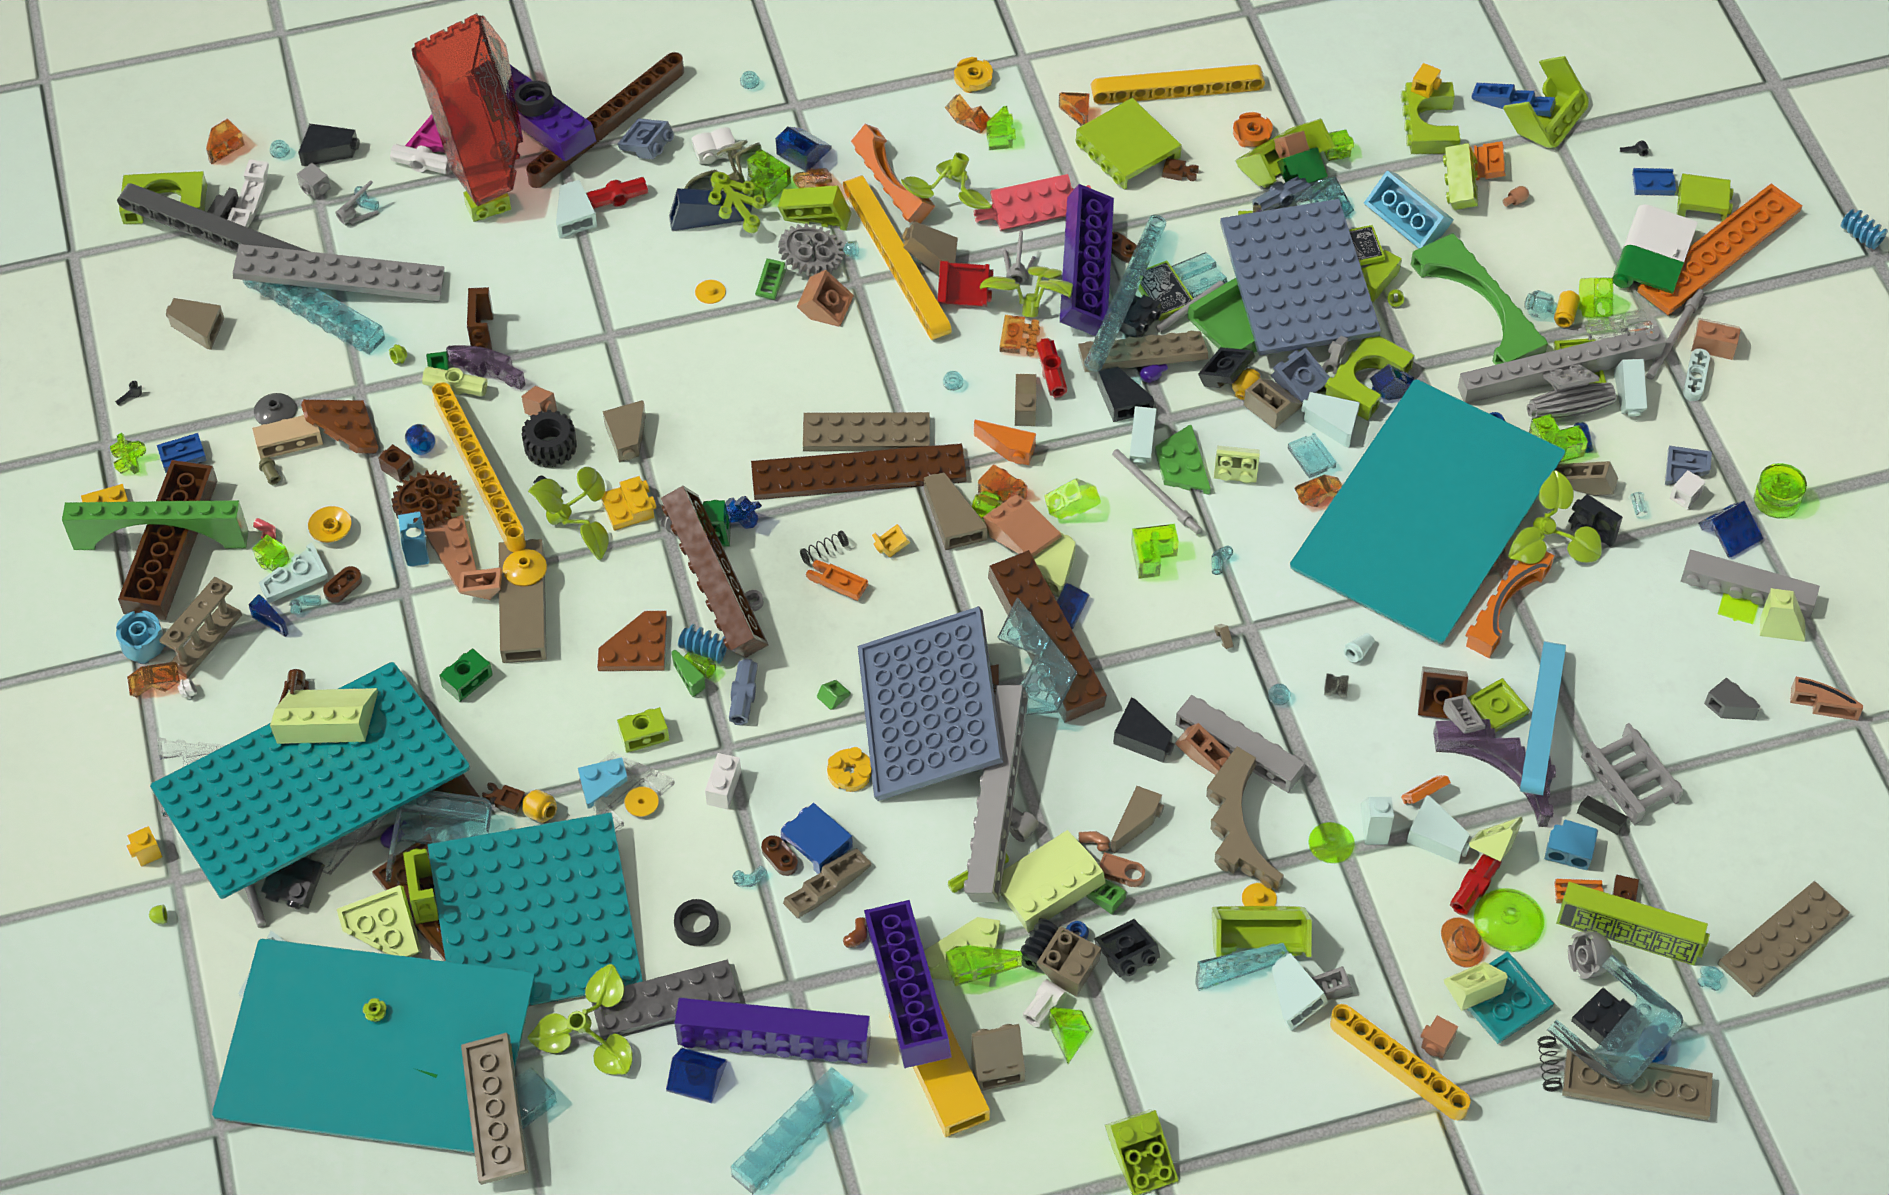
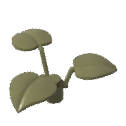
M743 140L720 150L716 154L717 157H720L727 153L733 169V173L728 175L731 180L740 183L745 182L740 158L747 153L761 152L762 147L760 143L752 144L742 150L743 145L748 142ZM736 149H740V150H741V151L737 152L736 154H734L733 156L731 155L732 150H736ZM733 159H736L738 171L736 169ZM714 169L696 175L686 184L684 189H688L696 180L712 176L713 173L718 171ZM732 188L735 192H742L740 190Z

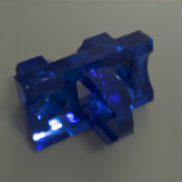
M741 496L737 501L733 497L725 502L730 523L739 522L745 529L754 528L757 525L758 515L755 510L762 506L759 501L751 502L747 496Z

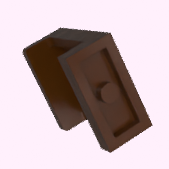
M489 287L468 288L467 331L472 353L492 352L493 347L488 323H481V320H494Z

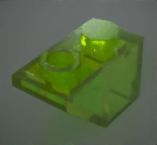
M1003 106L987 121L986 137L989 150L1012 148L1013 140H1016L1015 128H1011V125H1013L1012 113L1009 114L1007 106Z

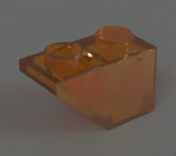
M229 119L211 128L206 146V152L211 164L245 145L241 131Z
M995 464L978 480V493L994 504L1004 503L1015 494L1025 500L1027 499L1028 485Z

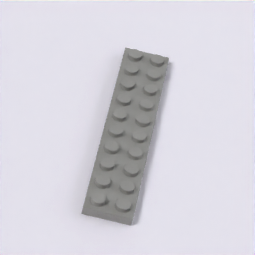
M239 244L233 269V279L440 301L445 266Z

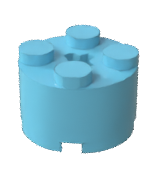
M142 611V613L130 612L124 615L117 623L116 637L123 654L132 661H137L140 664L148 663L159 655L166 646L159 641L164 635L160 622L149 611Z

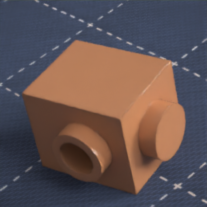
M1304 131L1274 139L1279 159L1309 150Z
M534 386L521 396L525 414L531 416L533 414L538 415L540 411L543 413L547 412V410L557 411L553 392Z
M1437 1015L1431 1026L1426 1025L1420 1037L1423 1038L1421 1048L1429 1055L1443 1059L1456 1037L1458 1026Z

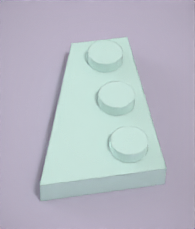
M312 542L306 546L307 549L301 554H295L291 557V561L284 567H278L259 582L267 603L329 579L328 573Z

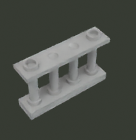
M1628 723L1625 726L1623 738L1601 749L1597 748L1592 741L1584 746L1581 757L1631 822L1636 825L1642 822L1646 807L1668 796L1677 804L1680 801L1683 790L1681 784L1674 780L1644 742L1640 732ZM1628 745L1636 754L1614 766L1610 765L1605 758ZM1641 762L1649 770L1648 773L1628 783L1624 782L1618 775ZM1654 779L1663 788L1642 800L1637 799L1632 793V790Z

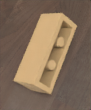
M304 415L252 428L260 459L323 445L319 426L308 423Z

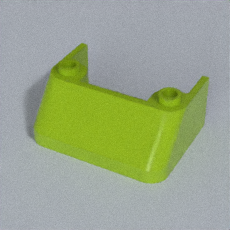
M1565 56L1539 61L1547 76L1542 92L1545 97H1555L1556 101L1551 117L1536 115L1530 102L1505 105L1503 107L1519 135L1546 148L1557 147L1588 108L1589 104L1588 96Z
M1322 118L1296 125L1237 158L1235 162L1238 168L1258 187L1263 186V188L1274 184L1277 181L1276 176L1281 173L1277 161L1283 158L1279 159L1274 139L1304 131L1309 149L1318 147L1319 152L1334 148L1335 145Z
M1301 906L1212 907L1213 950L1216 957L1230 956L1232 952L1237 951V948H1283L1289 954L1291 953L1292 956H1301L1304 952L1306 957H1311L1312 919L1306 908Z

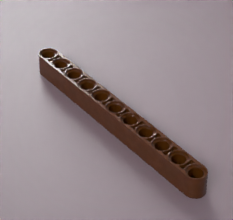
M678 52L667 54L586 119L592 123L596 137L594 143L567 161H564L547 149L530 162L526 167L529 185L533 188L543 187L684 74L683 56Z

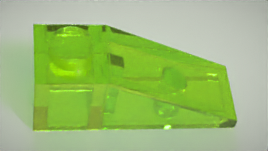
M974 945L955 946L946 951V965L956 987L1021 967L1022 953L1021 951Z

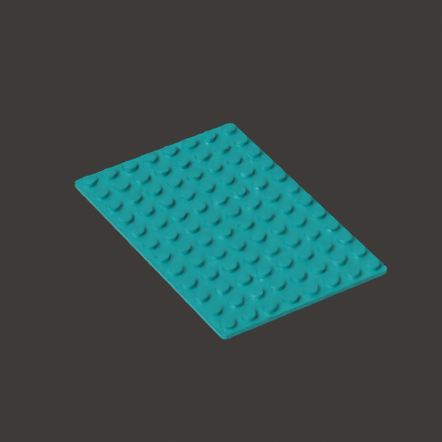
M1416 379L1411 383L1291 560L1290 568L1438 644H1443L1536 501L1542 484L1552 471H1555L1563 459L1565 450Z
M389 662L338 688H377L378 694L365 742L277 744L270 727L271 723L151 783L150 787L220 899L227 898L470 770V765L394 662Z
M260 939L257 942L212 1115L215 1119L475 1153L461 1045L508 1033L511 1039L515 1070L535 976L532 972ZM373 998L384 1001L387 1006L384 1018L376 1022L366 1019L363 1013L364 1005ZM418 1070H422V1071H426V1072H430V1073H434V1074H438V1075H437L436 1078H434V1077L429 1076V1075H427V1074H425V1073H423V1072H420V1071H418Z

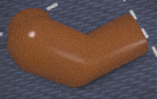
M859 917L855 919V930L843 938L845 947H857L866 941L867 924L865 918Z

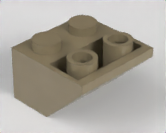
M1260 378L1245 390L1244 406L1274 429L1303 405L1300 400L1270 379Z
M1060 926L1037 961V965L1054 984L1077 997L1100 960L1101 947Z

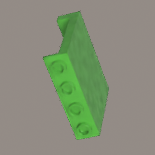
M1236 277L1189 305L1188 320L1218 349L1224 347L1252 350L1253 353L1257 352Z

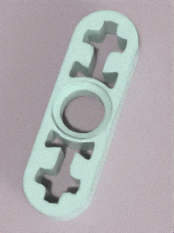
M1695 349L1689 360L1683 389V396L1689 401H1698L1702 397L1710 361V354L1704 349ZM1698 358H1702L1701 365L1697 364ZM1698 372L1702 375V377L1695 378L1691 375V373ZM1692 385H1696L1695 392H1691Z

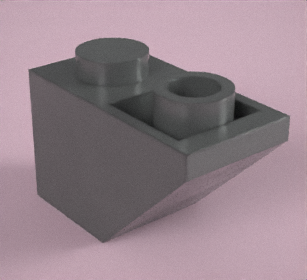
M1727 677L1708 692L1704 703L1720 718L1754 720L1760 709V705L1753 697L1748 696L1736 683Z

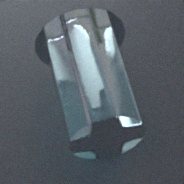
M1636 492L1628 497V500L1632 503L1636 518L1648 515L1644 501L1645 494L1643 492Z

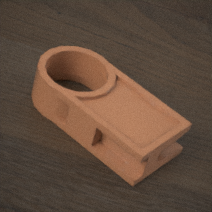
M1104 852L1099 866L1104 872L1105 879L1129 887H1138L1144 882L1145 869L1142 864ZM1135 869L1142 876L1139 879L1133 880L1128 878L1125 873L1128 870Z

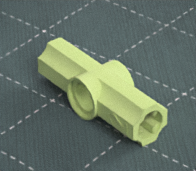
M425 367L422 378L423 385L434 386L441 382L449 384L454 395L467 393L485 396L488 385L487 378L463 374L458 368L442 370Z

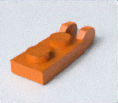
M815 560L812 565L814 569L821 573L813 570L806 572V577L814 583H820L857 601L868 586L867 579L820 560Z

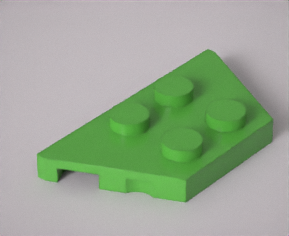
M1192 425L1186 426L1155 446L1154 452L1164 485L1180 487L1189 491L1191 488L1203 490V494H1210V485Z

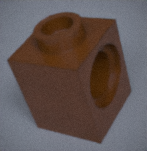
M393 444L378 457L381 470L398 482H401L414 470L412 456Z

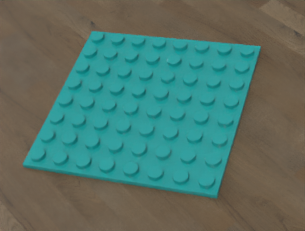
M612 812L428 844L446 962L532 972L535 980L529 1006L586 996V986L591 977L598 970L609 964H613L616 967L624 986L643 981Z

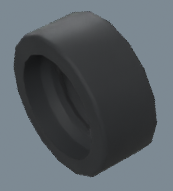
M543 81L526 82L519 86L514 94L518 111L528 117L543 115L554 104L551 87ZM532 96H543L541 99L537 101L526 102V100Z
M691 899L677 908L674 914L675 932L683 943L691 946H701L709 943L718 932L719 921L716 909L705 900ZM692 913H703L710 919V925L700 932L687 931L682 924L683 919Z

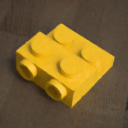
M640 476L619 482V488L606 491L601 499L614 531L655 518L653 510L656 509L653 496L648 497L647 493L650 491L647 481H642Z

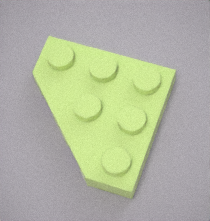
M399 885L337 909L342 931L362 940L366 944L390 955L411 957L422 953L403 886Z
M976 917L924 950L931 978L989 986L1000 920Z

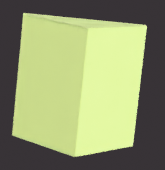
M1522 817L1480 830L1469 842L1470 847L1501 861L1513 846L1523 822Z
M1483 962L1443 980L1460 1010L1463 1011L1502 994L1508 977L1505 972Z

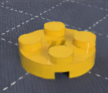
M977 57L964 58L957 63V67L954 69V80L966 93L982 90L992 84L993 69L990 63L984 59L982 62L977 60Z
M858 747L836 752L828 759L827 775L830 783L837 789L839 787L846 789L847 792L861 790L867 786L872 775L870 758ZM847 767H854L853 773L845 772L844 770Z

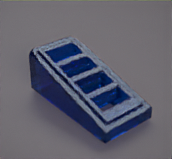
M258 594L248 604L252 618L282 636L286 637L289 634L284 619L263 596Z

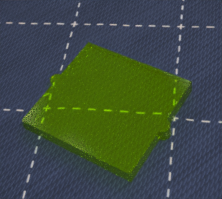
M1723 592L1717 614L1732 618L1733 621L1739 620L1753 624L1759 604H1754L1751 600L1745 598H1733Z

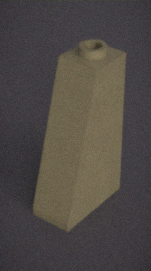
M940 473L924 477V492L945 550L986 541V524L947 475Z

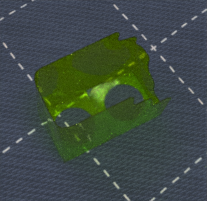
M1581 278L1579 280L1580 301L1578 309H1581L1582 316L1586 318L1613 317V278ZM1599 302L1602 303V309H1605V315H1601L1597 310Z
M1078 478L1044 495L1049 514L1058 519L1073 516L1077 513L1082 514L1101 503L1096 486ZM1077 493V495H1076L1075 498H1073V499H1068V498H1067V497H1070V496H1072V495H1074V494ZM1061 499L1059 506L1054 508L1053 505H1056L1055 500Z

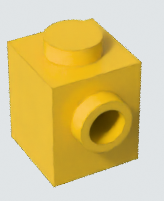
M1423 63L1413 77L1411 92L1429 99L1435 89L1438 90L1441 85V70Z
M149 826L127 835L130 844L126 845L132 858L137 857L141 867L162 858L160 849Z

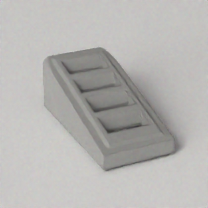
M1466 695L1445 699L1443 711L1464 734L1485 729V724Z
M1343 966L1312 977L1317 985L1322 984L1327 1000L1353 993ZM1337 980H1341L1342 984L1338 985ZM1332 982L1333 988L1329 989L1327 983Z

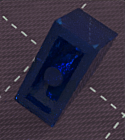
M1390 364L1370 378L1373 385L1372 390L1381 394V397L1388 401L1402 398L1415 380L1413 376Z

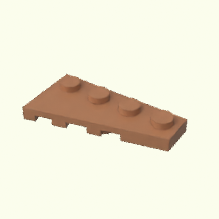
M463 515L444 519L445 523L437 521L436 527L432 523L429 524L428 528L424 526L429 543L436 551L439 560L446 568L458 592L460 573L476 570Z

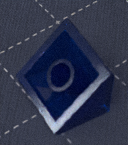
M681 1047L672 1057L666 1091L712 1104L726 1067L727 1059Z

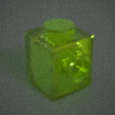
M1347 130L1329 132L1335 147L1324 151L1327 160L1332 161L1351 157L1354 140L1352 137H1349Z
M266 535L252 548L255 560L264 570L269 569L273 572L278 567H284L290 560L287 548L269 535Z

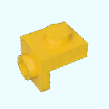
M898 524L882 536H879L877 533L872 535L876 541L873 545L880 554L884 552L888 557H892L910 543L903 529Z

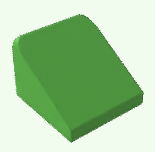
M834 680L821 685L817 698L832 710L848 698L851 692L840 682Z

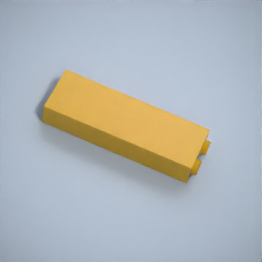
M940 1006L952 1057L913 1066V1069L944 1136L948 1137L990 1120V1109Z

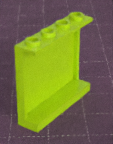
M1133 98L1076 129L1075 141L1077 146L1083 149L1090 159L1095 161L1124 190L1127 189V181L1162 160L1168 157L1176 160L1181 158L1182 144Z

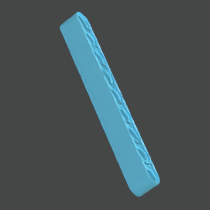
M1544 641L1520 792L1543 796L1565 657V644Z

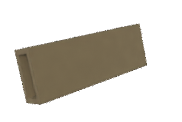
M542 539L525 540L526 547L524 549L535 550L545 558ZM499 542V568H502L501 590L499 591L500 654L502 663L547 660L545 575L539 582L530 586L511 584L504 576L503 564L506 558L513 552L507 549L504 542Z

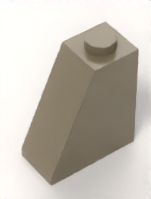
M915 221L909 228L907 227L904 230L902 237L905 239L904 249L938 276L940 261L955 263L958 237Z
M173 298L171 305L166 309V317L169 319L171 327L204 348L212 349L224 321L221 305Z
M641 400L603 411L604 424L618 461L622 462L639 457L646 419L644 401Z

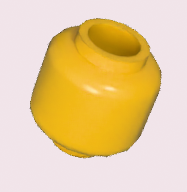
M1246 368L1232 384V389L1236 393L1235 396L1244 400L1245 390L1260 379V373L1254 369Z
M533 790L523 799L524 814L537 822H547L556 814L557 805L555 798L544 791Z

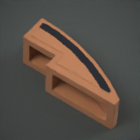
M1797 676L1794 679L1791 687L1790 703L1813 706V714L1858 721L1863 705L1851 696L1815 680Z

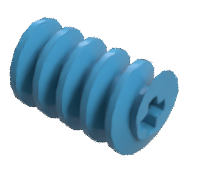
M1855 209L1850 210L1843 218L1841 228L1847 229V232L1853 234L1854 238H1859V241L1865 243L1866 247L1877 248L1884 240L1888 229L1885 228L1880 232L1882 225L1878 224L1874 227L1876 221L1874 219L1867 222L1869 219L1868 214L1861 217L1863 214L1862 210L1856 213Z
M696 624L683 629L678 640L679 648H685L688 652L693 651L694 654H700L703 658L708 657L710 661L716 660L718 664L722 662L727 650L723 641L725 636L720 641L718 633L711 638V630H708L704 635L703 627H700L696 632Z

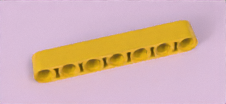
M1339 1004L1334 1007L1330 1026L1335 1033L1449 1118L1462 1120L1466 1117L1470 1106V1097L1465 1091L1350 1006ZM1337 1017H1343L1346 1021H1340ZM1357 1031H1362V1032H1364L1366 1035H1359V1034H1357L1356 1032H1357ZM1381 1045L1385 1049L1381 1050L1376 1048L1375 1046ZM1394 1060H1401L1404 1064H1398ZM1414 1074H1420L1424 1078H1417ZM1433 1089H1441L1443 1093H1437ZM1453 1103H1459L1463 1107L1458 1108L1454 1106Z

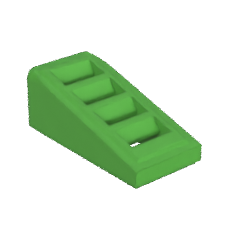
M766 258L755 296L772 300L776 299L787 270L785 262ZM770 270H773V271H778L779 273L776 274V273H772V272H769V271H770ZM767 276L774 277V278H777V279H776V280L769 279V278H767ZM765 282L771 283V284H775V285H774V287H773V286H769V285H765ZM762 289L772 290V294L763 292Z
M674 649L671 652L673 665L690 695L695 697L705 689L704 675Z
M1105 879L1106 884L1099 887L1096 892L1092 891L1085 897L1112 915L1126 899V891ZM1103 890H1106L1107 892L1103 896L1100 895Z

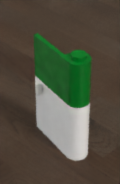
M1650 205L1639 206L1612 277L1613 283L1619 288H1628L1632 285L1633 281L1673 294L1698 222Z

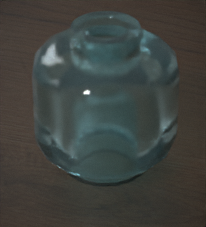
M1535 290L1527 295L1524 307L1530 316L1547 319L1551 314L1555 313L1557 302H1555L1554 296L1551 293Z

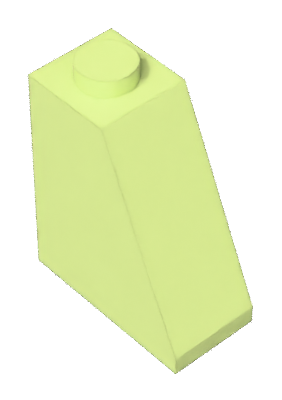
M1061 533V538L1033 557L1052 594L1060 599L1064 596L1076 542L1072 537Z
M1771 588L1760 616V636L1805 641V619L1794 591Z

